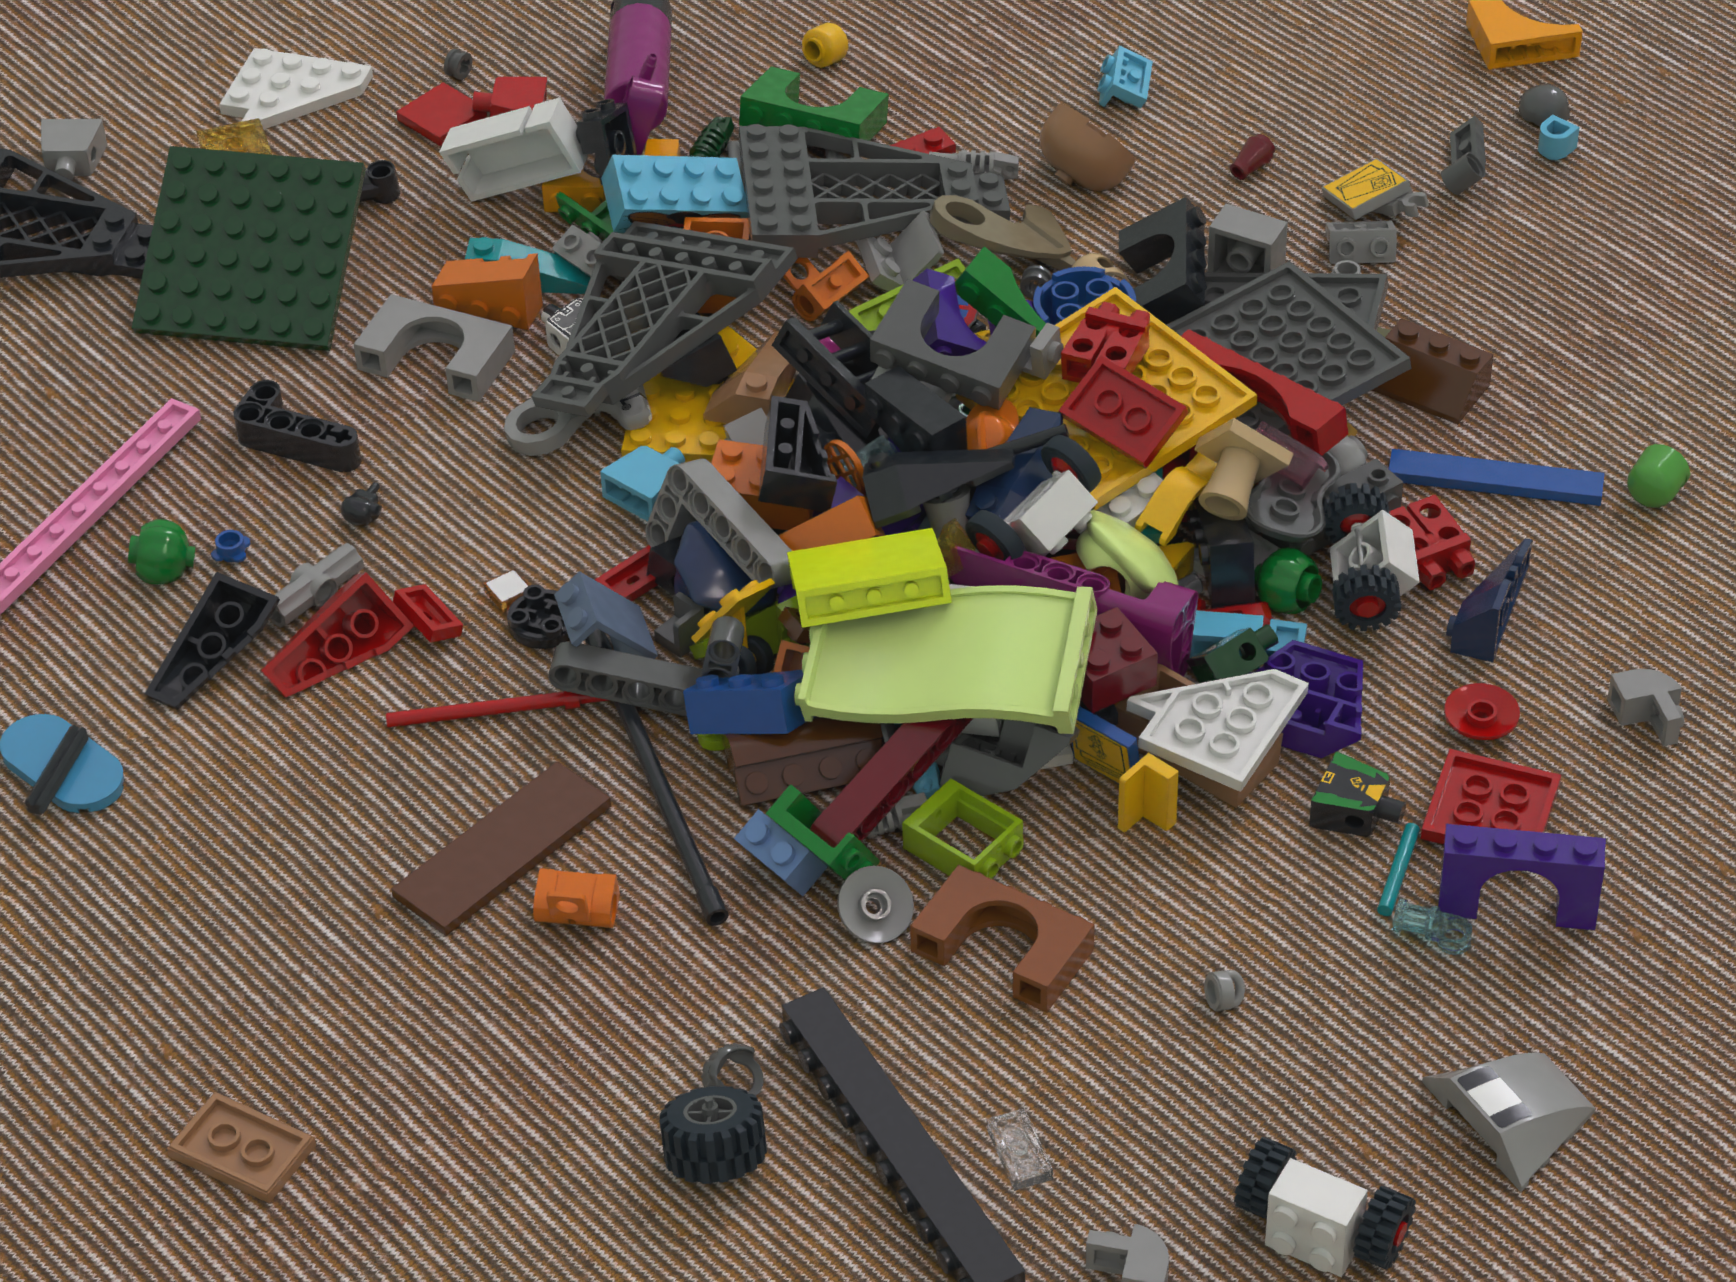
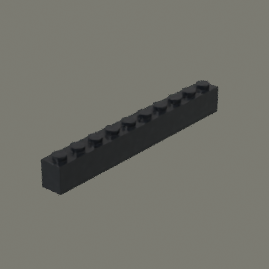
M825 987L783 1004V1022L779 1024L783 1040L788 1046L793 1044L805 1072H812L817 1079V1085L823 1098L826 1101L831 1099L836 1106V1112L843 1127L846 1129L851 1128L854 1132L861 1153L865 1157L870 1156L872 1158L881 1182L885 1186L890 1184L895 1192L901 1211L905 1215L910 1213L916 1222V1229L921 1240L925 1244L930 1243L933 1246L942 1270L946 1274L951 1273L957 1282H1025V1270Z

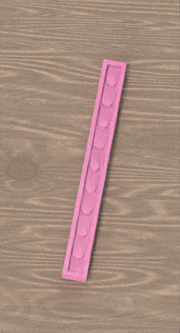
M171 398L0 563V615L201 420L198 408Z

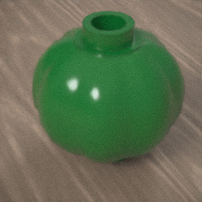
M156 519L141 526L139 536L131 535L128 563L136 564V575L145 583L167 584L178 580L183 575L186 567L193 568L196 546H189L186 533L178 524L166 519Z
M1294 548L1278 549L1270 554L1262 564H1258L1254 570L1258 597L1260 601L1268 603L1271 611L1284 614L1301 613L1311 603L1316 602L1320 596L1322 578L1318 575V567L1312 558L1301 550Z

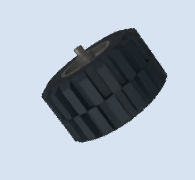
M731 1086L697 1088L676 1096V1100L669 1101L665 1105V1109L661 1110L659 1122L664 1160L668 1171H672L673 1175L677 1178H685V1181L692 1183L701 1182L702 1184L728 1182V1180L745 1176V1173L753 1172L758 1168L757 1165L765 1160L767 1144L761 1102H758V1098L754 1094H748L747 1090L741 1088L734 1089Z

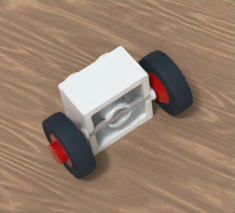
M1056 435L1043 446L1041 458L1053 477L1041 482L1004 520L986 510L977 512L965 526L967 536L979 553L1003 561L1011 556L1012 560L1019 558L1023 555L1024 551L1044 557L1049 552L1051 555L1058 552L1068 542L1065 536L1073 528L1076 531L1079 530L1092 518V514L1089 511L1098 503L1090 492L1100 483L1101 472L1091 455L1077 442L1066 436Z

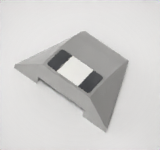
M1534 1052L1512 1055L1473 1067L1422 1078V1083L1446 1109L1454 1106L1497 1154V1167L1520 1192L1527 1187L1529 1179L1540 1167L1544 1168L1549 1163L1550 1156L1562 1143L1566 1144L1595 1112V1107L1544 1053Z

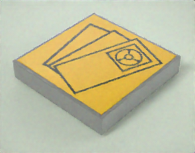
M1378 158L1321 187L1326 199L1355 220L1411 191L1409 180Z

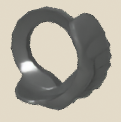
M733 1043L718 1048L716 1052L710 1055L708 1061L704 1063L701 1076L704 1088L707 1086H725L717 1078V1075L727 1059H730L737 1064L746 1066L751 1071L753 1086L748 1094L757 1096L764 1082L761 1067L753 1058L754 1047Z

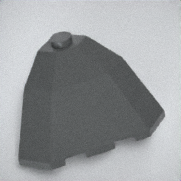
M1004 719L1000 737L963 733L951 743L939 785L943 786L951 778L980 796L1017 789L1078 737L1080 729L1075 726L1074 734H1059L1054 726Z

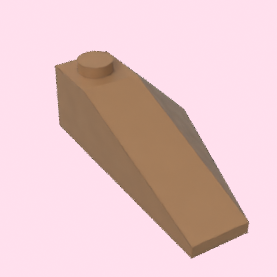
M775 331L737 368V371L732 373L713 392L703 414L704 420L728 424L761 407L767 416L771 397L786 396L796 369L772 346L779 332Z

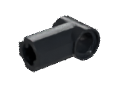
M378 160L371 163L365 171L360 202L373 199L377 203L387 204L398 199L400 187L394 164L388 160Z

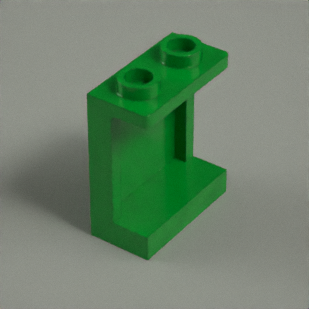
M791 784L765 813L776 824L810 850L843 881L856 870L867 866H877L880 862L850 832L845 835L835 848L829 846L813 833L810 827L822 812Z

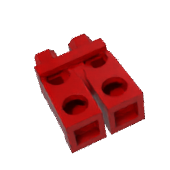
M1103 302L1098 309L1089 307L1085 313V318L1080 322L1061 352L1062 379L1080 383L1100 355L1133 374L1137 364L1142 360L1149 348V312L1136 310L1132 312L1131 316L1120 314V309L1115 304Z
M1436 495L1407 504V510L1402 506L1389 511L1391 516L1413 530L1419 582H1422L1430 591L1441 587L1445 583L1446 574L1449 571H1453L1461 579L1474 573L1475 560L1470 553L1471 538L1466 533H1463L1460 526ZM1428 508V516H1422L1420 511Z

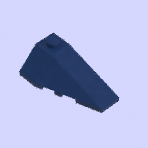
M1029 407L1007 442L1062 425L1063 415L1058 412ZM1043 446L1016 454L1015 468L977 485L965 514L966 518L970 520L977 512L986 510L1004 520L1041 482L1052 478V474L1048 471L1041 458Z
M1525 538L1462 602L1457 616H1450L1446 636L1452 637L1451 653L1494 662L1530 566L1532 539Z

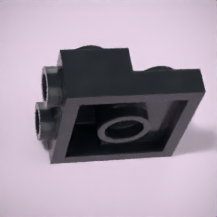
M614 99L596 102V108L582 111V119L577 122V140L581 144L583 154L595 153L594 167L599 175L601 185H603L601 177L612 155H637L628 104L615 103Z

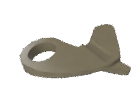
M942 195L934 200L929 213L930 224L940 234L951 240L979 249L985 246L993 253L1037 259L1060 270L1071 268L1075 263V260L1070 256L1072 250L1067 237L1052 212L1044 207L1026 205L1023 212V222L1013 223L971 199L957 195ZM952 216H957L966 219L974 225L961 222Z

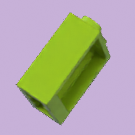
M951 778L902 822L903 849L948 876L960 865L993 879L998 873L999 868L1010 858H1015L1021 852L1024 845L1023 820ZM956 817H959L995 840L975 859H972L935 836Z

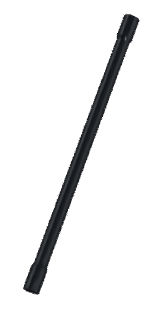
M596 629L585 639L586 645L613 650L606 633L599 629ZM613 701L696 891V898L706 922L711 926L720 925L727 920L729 913L717 887L712 882L636 706Z

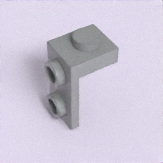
M1050 323L1045 324L1029 346L1031 357L1022 370L1023 372L1042 379L1048 377L1061 359V352L1063 350L1060 328Z

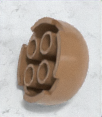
M1058 104L1043 124L1040 132L1041 151L1047 162L1057 171L1055 177L1067 186L1075 183L1091 191H1106L1119 185L1133 168L1136 161L1135 157L1109 133L1106 135L1101 129L1090 123L1089 118L1066 105Z

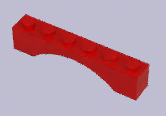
M1189 329L1180 335L1257 394V401L1272 409L1285 422L1291 433L1294 445L1321 457L1349 435L1346 408L1340 403L1332 401L1314 392L1312 389L1306 388L1288 379L1286 376L1280 375L1258 362H1253L1237 354L1235 351L1227 349Z

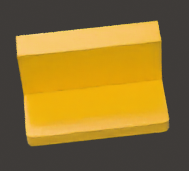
M1148 752L1119 779L1118 829L1125 833L1142 817L1165 831L1174 826L1177 819L1179 771Z

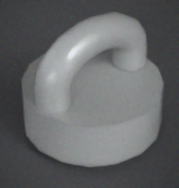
M1235 970L1209 972L1204 982L1207 1003L1214 1011L1238 1007L1245 994V984L1242 976Z

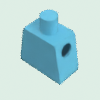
M648 446L638 447L600 471L603 498L648 521L668 469L675 464L685 462L683 453L675 447H671L664 454Z

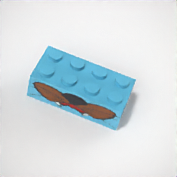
M612 155L601 177L613 232L625 233L634 221L683 229L685 217L747 218L748 216L745 190L737 158Z

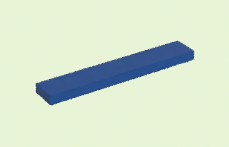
M1392 449L1389 470L1401 479L1403 483L1597 506H1601L1605 474L1602 472Z

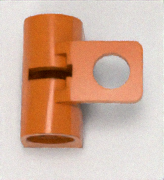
M849 250L821 273H819L808 258H798L795 263L805 267L807 277L803 280L797 279L792 275L791 269L783 276L795 291L792 296L795 310L807 321L816 320L830 309L833 302H840L869 278L867 272Z
M540 868L533 903L534 921L613 928L620 898L617 876L615 874H592Z

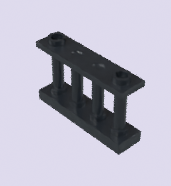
M839 301L833 302L820 326L808 330L795 317L787 319L772 346L865 439L875 436L880 426L868 414L864 405L866 400L865 383L872 379L879 366L870 361V338L872 334ZM829 337L841 350L831 353L820 340ZM853 360L865 373L855 377L843 364Z

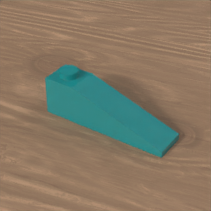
M487 237L469 239L465 259L483 258L484 262L499 261L501 256H510L511 259H523L528 254L538 253L542 293L585 294L591 278L554 253L505 239Z

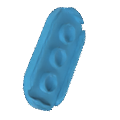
M35 714L17 720L5 730L0 739V751L4 764L9 770L34 787L65 733L72 725L63 718L51 714ZM88 737V741L53 797L52 802L63 810L79 813V809H89V812H94L108 807L120 797L124 788L123 767L120 761Z

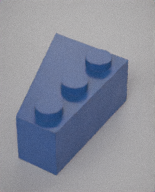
M802 669L754 675L742 674L719 678L718 675H706L697 678L696 684L683 691L690 734H788L807 722L804 720L800 706H796L794 698L796 684L802 682Z

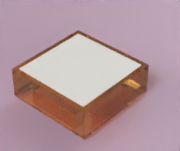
M515 568L483 583L484 592L502 612L509 610L512 603L523 595L524 589L530 586Z

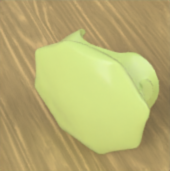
M1096 510L1090 512L1092 518L1087 522V529L1080 534L1076 542L1077 554L1088 571L1099 567H1110L1117 570L1125 578V594L1139 599H1146L1159 582L1163 583L1166 581L1179 585L1176 573L1159 546L1151 539L1120 519Z

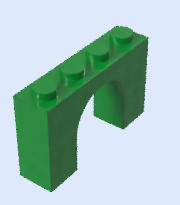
M772 66L740 96V126H750L753 124L783 126L789 124L796 127H808L831 132L848 138L854 137L870 141L887 123L888 93L859 87L841 104L829 107L806 106L798 103L800 73Z

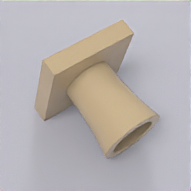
M1237 419L1229 420L1199 437L1195 446V451L1218 463L1209 482L1198 498L1200 505L1211 514L1223 519H1244L1247 516L1253 484L1289 466L1294 453Z

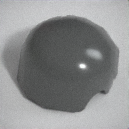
M1545 83L1533 86L1520 97V116L1525 121L1534 122L1539 127L1552 114L1566 121L1570 118L1568 98L1565 92L1554 84Z

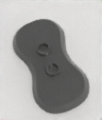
M1291 438L1272 439V441L1294 454L1289 466L1261 480L1252 489L1247 519L1254 529L1270 537L1288 542H1305L1320 533L1325 527V513L1322 505L1323 495L1339 479L1341 467L1338 460L1330 452H1326L1323 456L1318 457L1294 445Z

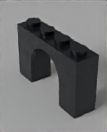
M1187 197L1119 231L1118 253L1137 274L1171 257L1167 265L1156 276L1133 288L1136 294V303L1165 325L1205 306V290L1207 289L1205 282V268L1207 266L1205 246L1207 243L1204 236V225L1206 224V217L1201 208L1198 206L1194 207Z

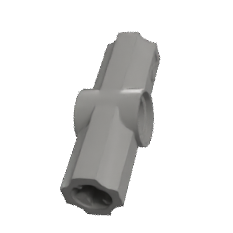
M345 543L314 566L310 563L299 565L293 572L290 583L274 594L279 597L280 601L270 617L272 623L281 628L314 604L322 607L338 591V586L364 568L363 558L358 554L356 548L349 543Z

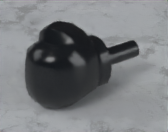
M373 482L367 491L357 489L354 494L345 498L341 504V514L348 523L356 526H367L379 517L382 506L378 504L379 500L376 492L379 490L380 485Z

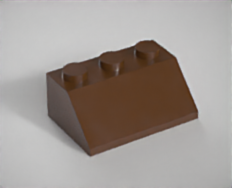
M1401 318L1385 338L1410 357L1411 369L1372 389V391L1458 425L1490 386L1494 354Z

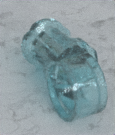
M1399 899L1393 918V931L1401 932L1405 930L1422 934L1426 940L1436 942L1438 948L1448 954H1462L1470 948L1472 925L1466 918L1441 912L1440 907L1437 906L1427 908L1410 904L1407 899ZM1456 930L1465 936L1455 940L1447 938L1444 933Z

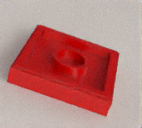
M442 82L397 110L396 114L398 121L441 147L450 128L485 119L487 112L473 111V100Z

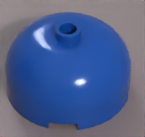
M1086 266L1071 267L1053 273L1050 281L1042 287L1037 286L1033 296V307L1036 314L1045 323L1056 325L1114 287H1117L1135 302L1136 294L1129 282L1125 279L1119 281L1105 275V269Z

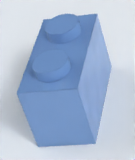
M759 809L734 838L802 896L806 894L827 868L810 850Z

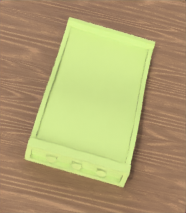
M1017 585L950 589L952 603L810 626L809 639L811 645L809 652H805L802 658L803 678L802 682L797 683L795 687V704L800 706L804 720L810 722L813 721L814 716L864 723H915L961 718H994L1050 725L1056 727L1059 734H1074L1097 616V605L1093 588L1077 586L1076 592Z

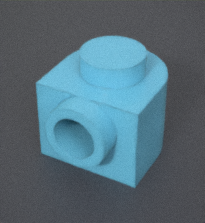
M1552 114L1540 126L1539 153L1549 160L1565 158L1577 148L1580 127Z

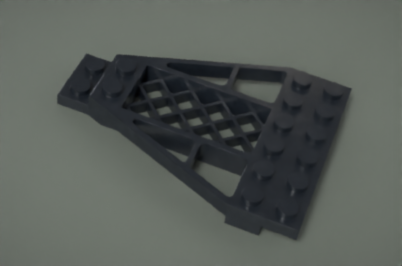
M0 148V215L4 214V216L0 217V230L13 227L12 229L0 232V278L73 272L92 276L121 275L142 279L153 225L139 224L137 213L12 150ZM15 169L38 180L30 191L13 190L3 187ZM49 187H52L74 199L45 195ZM30 219H34V221L28 222L23 225H19V223L25 222ZM64 223V226L55 228L53 230L49 229L51 227ZM93 228V230H92L91 232H88V233H85V234H82V235L80 234L81 232H84V231H87V230ZM40 231L43 232L39 235L28 238L29 235L38 233ZM70 236L74 237L60 243L58 242L59 240L65 239Z

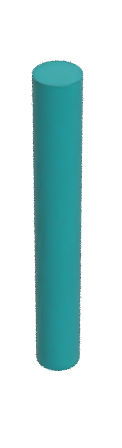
M1407 823L1404 827L1377 907L1378 913L1382 916L1392 915L1420 831L1419 826L1415 823Z

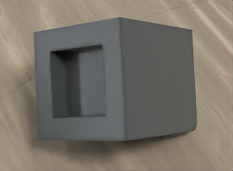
M678 592L673 596L675 615L654 630V637L656 642L681 658L690 651L689 646L694 644L691 637L700 629L697 623L705 614L704 607L694 603L692 599L683 593Z

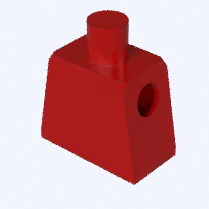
M547 77L495 78L493 93L474 91L472 110L490 112V117L528 106L533 110L535 104L547 101Z

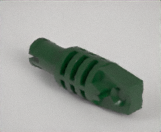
M714 117L701 131V134L689 151V156L720 157L735 128L732 118Z

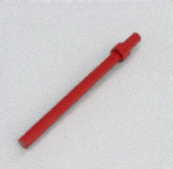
M563 691L386 713L387 728L562 706H565L566 710L580 708V704L609 700Z

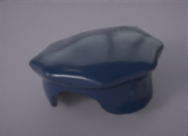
M698 521L686 525L674 560L676 567L674 579L675 593L681 592L692 599L694 603L704 607V614L707 615L711 611L717 612L722 607L719 601L734 589L740 591L752 580ZM778 588L770 589L745 613V616L771 606L775 602Z

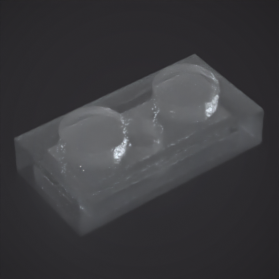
M1025 1108L986 1119V1129L1014 1191L1053 1180V1168Z

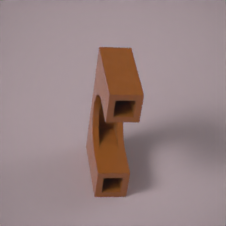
M960 865L955 868L910 925L911 952L944 967L962 943L978 930L993 926H1004L1024 933L1034 944L1013 971V998L1046 1013L1094 951L1095 924L1088 922L1081 916L1072 915L1046 901H1040L1018 891L1012 886H1006L984 876L980 872H974Z

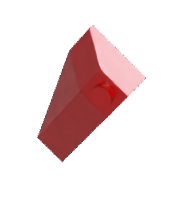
M367 572L357 574L341 587L303 625L260 672L286 698L335 674L350 669L359 663L389 651L414 625Z

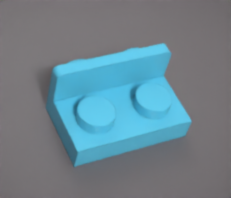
M1119 45L1112 56L1108 54L1102 63L1100 72L1104 74L1097 88V91L1100 92L1099 105L1105 107L1111 97L1115 96L1125 103L1142 108L1147 101L1153 61Z

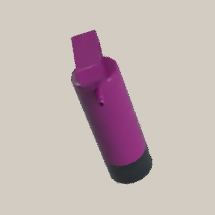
M613 0L611 3L604 100L614 99L615 103L628 104L637 155H642L650 131L658 127L667 115L672 8L669 0Z

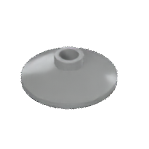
M882 866L860 868L846 878L839 890L837 906L841 921L852 935L862 941L877 944L889 942L900 936L911 922L914 911L911 890L905 880L891 869ZM867 901H873L877 905V912L875 914L868 912L866 909Z

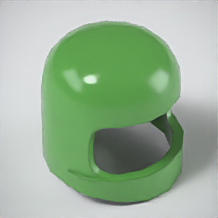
M1663 444L1648 446L1628 474L1627 487L1629 493L1635 501L1646 507L1660 508L1669 504L1690 478L1691 473L1688 463L1682 454L1672 447Z

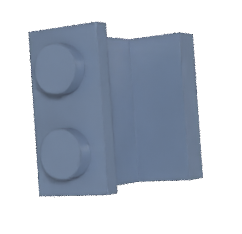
M580 571L554 594L572 645L579 646L596 629H599L609 635L614 651L652 659L658 656L641 608L632 601Z

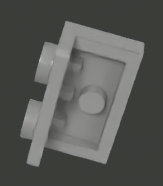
M572 224L553 246L552 250L555 254L591 277L596 264V258L593 253L603 241L590 231L585 233ZM613 276L621 282H623L626 279L623 277Z

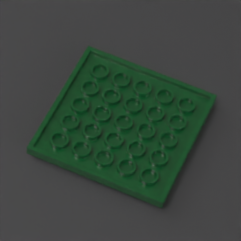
M170 146L131 327L134 333L330 351L366 171L364 163Z

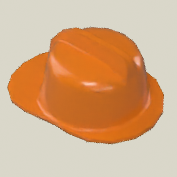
M1005 399L999 410L979 404L972 408L966 418L967 450L988 449L1007 442L1019 424L1017 409L1011 401Z

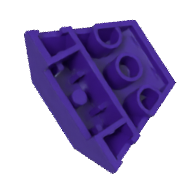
M1292 640L1270 655L1269 660L1264 663V666L1255 671L1261 672L1276 669L1309 683L1306 696L1281 732L1283 733L1282 747L1323 758L1361 740L1363 660Z

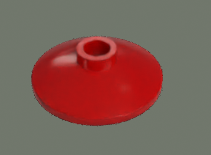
M1473 683L1457 688L1447 697L1444 715L1447 723L1459 734L1476 740H1494L1508 735L1516 728L1520 718V708L1516 699L1506 690L1491 684Z

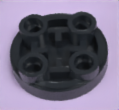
M536 584L530 585L524 589L523 595L512 603L507 614L508 628L511 636L518 643L530 648L548 649L570 640L554 596L557 590L544 589L541 585Z

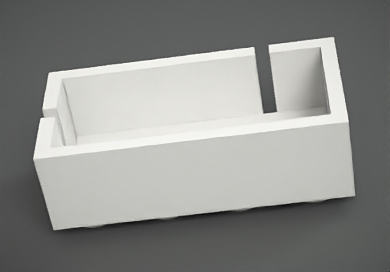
M561 98L535 104L533 110L528 106L452 127L439 151L453 175L460 172L457 181L471 202L581 173L589 155L582 152L581 144L576 136L577 124Z

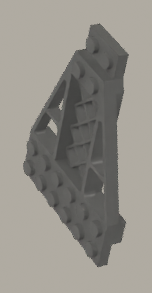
M759 124L739 126L738 138L751 241L793 247L798 258H818V249L904 230L921 211L929 214L934 200L942 195H957L971 199L999 216L1010 220V206L1003 175L989 172L974 174L972 163L854 137L848 138L808 127H796L789 124L783 126H762ZM806 145L851 154V158H810ZM952 216L955 219L966 224L971 223L968 220L963 219L961 217ZM818 224H850L827 230H820L818 228Z
M634 221L624 234L611 232L593 253L596 258V264L566 349L555 360L550 375L532 394L531 398L535 406L590 417L601 403L614 405L760 304L798 259L795 249L793 247ZM608 276L626 278L609 299L600 297ZM718 294L736 298L710 317L695 315L713 295ZM686 329L690 330L674 341V339L679 335L681 331Z

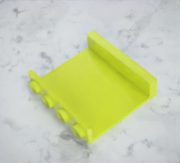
M933 528L787 552L792 587L796 591L802 628L952 603L947 567Z

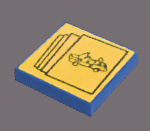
M1079 706L1075 726L1080 729L1078 737L1072 742L1074 759L1119 784L1120 777L1139 761L1137 738Z

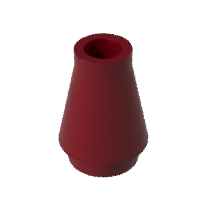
M1262 134L1249 137L1235 161L1230 165L1232 175L1239 180H1244L1249 174L1272 161L1273 154L1275 153L1274 144L1268 137Z

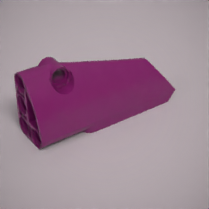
M955 545L943 554L947 573L956 585L975 587L1017 585L1076 592L1077 586L1092 587L1097 605V615L1118 607L1158 653L1157 664L1164 665L1183 677L1186 674L1188 668L1186 660L1190 658L1198 591L1164 581L1163 583L1159 582L1146 599H1139L1111 590L1109 580L1101 574L1032 552L1024 551L1022 556L1014 560L1009 556L1003 561Z

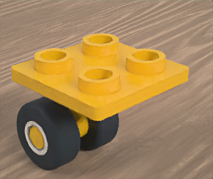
M772 578L761 583L753 580L740 591L737 589L732 590L719 601L722 607L717 612L711 611L697 623L700 629L691 639L696 644L709 638L711 626L717 618L723 616L734 617L742 622L745 629L736 675L769 673L774 665L772 648L767 641L759 636H747L745 613L776 583Z

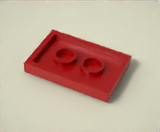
M1100 355L1058 410L1064 419L1145 469L1189 413L1186 406Z

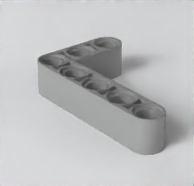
M700 458L675 464L668 469L645 529L646 539L650 547L682 536L687 524L698 521L752 581L757 580L758 583L772 578L776 584L771 589L792 583L787 552L792 550L708 460Z

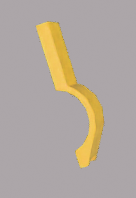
M1198 452L1185 467L1180 466L1172 470L1157 487L1135 523V529L1142 532L1149 525L1162 532L1159 544L1166 546L1176 535L1185 512L1195 498L1204 490L1218 463Z

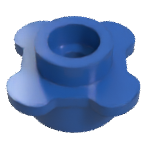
M225 530L216 536V549L211 552V557L215 561L242 562L246 559L245 550L251 544L250 539L247 536H243L237 530Z

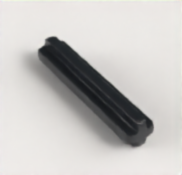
M72 725L65 733L25 800L26 810L29 813L42 815L46 811L88 741L87 730L84 727L79 728Z

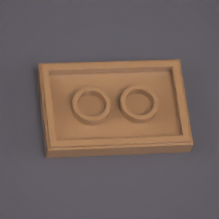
M214 1092L167 1147L170 1158L270 1204L316 1147L315 1137Z

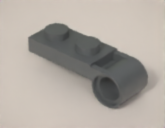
M1473 116L1450 133L1452 164L1441 171V177L1446 187L1455 195L1461 194L1486 175L1483 123L1476 116Z

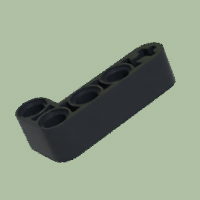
M261 380L254 383L233 411L238 442L246 448L338 472H351L357 469L362 462L358 435L354 428L285 410L283 408L280 385L275 381Z

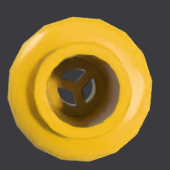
M824 23L809 29L804 34L802 51L809 63L815 67L824 68L841 61L846 56L848 39L841 27L834 23Z

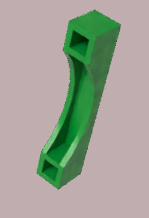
M985 246L955 281L957 295L996 327L1003 315L1035 326L1037 337L1046 324L1026 301L1016 283L1011 268Z

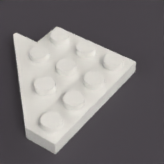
M254 48L220 102V111L222 115L243 118L239 124L240 135L246 136L361 96L373 77L372 66Z
M1271 669L1130 696L1127 700L1126 710L1150 720L1139 736L1138 748L1241 792L1306 696L1309 683L1279 670Z

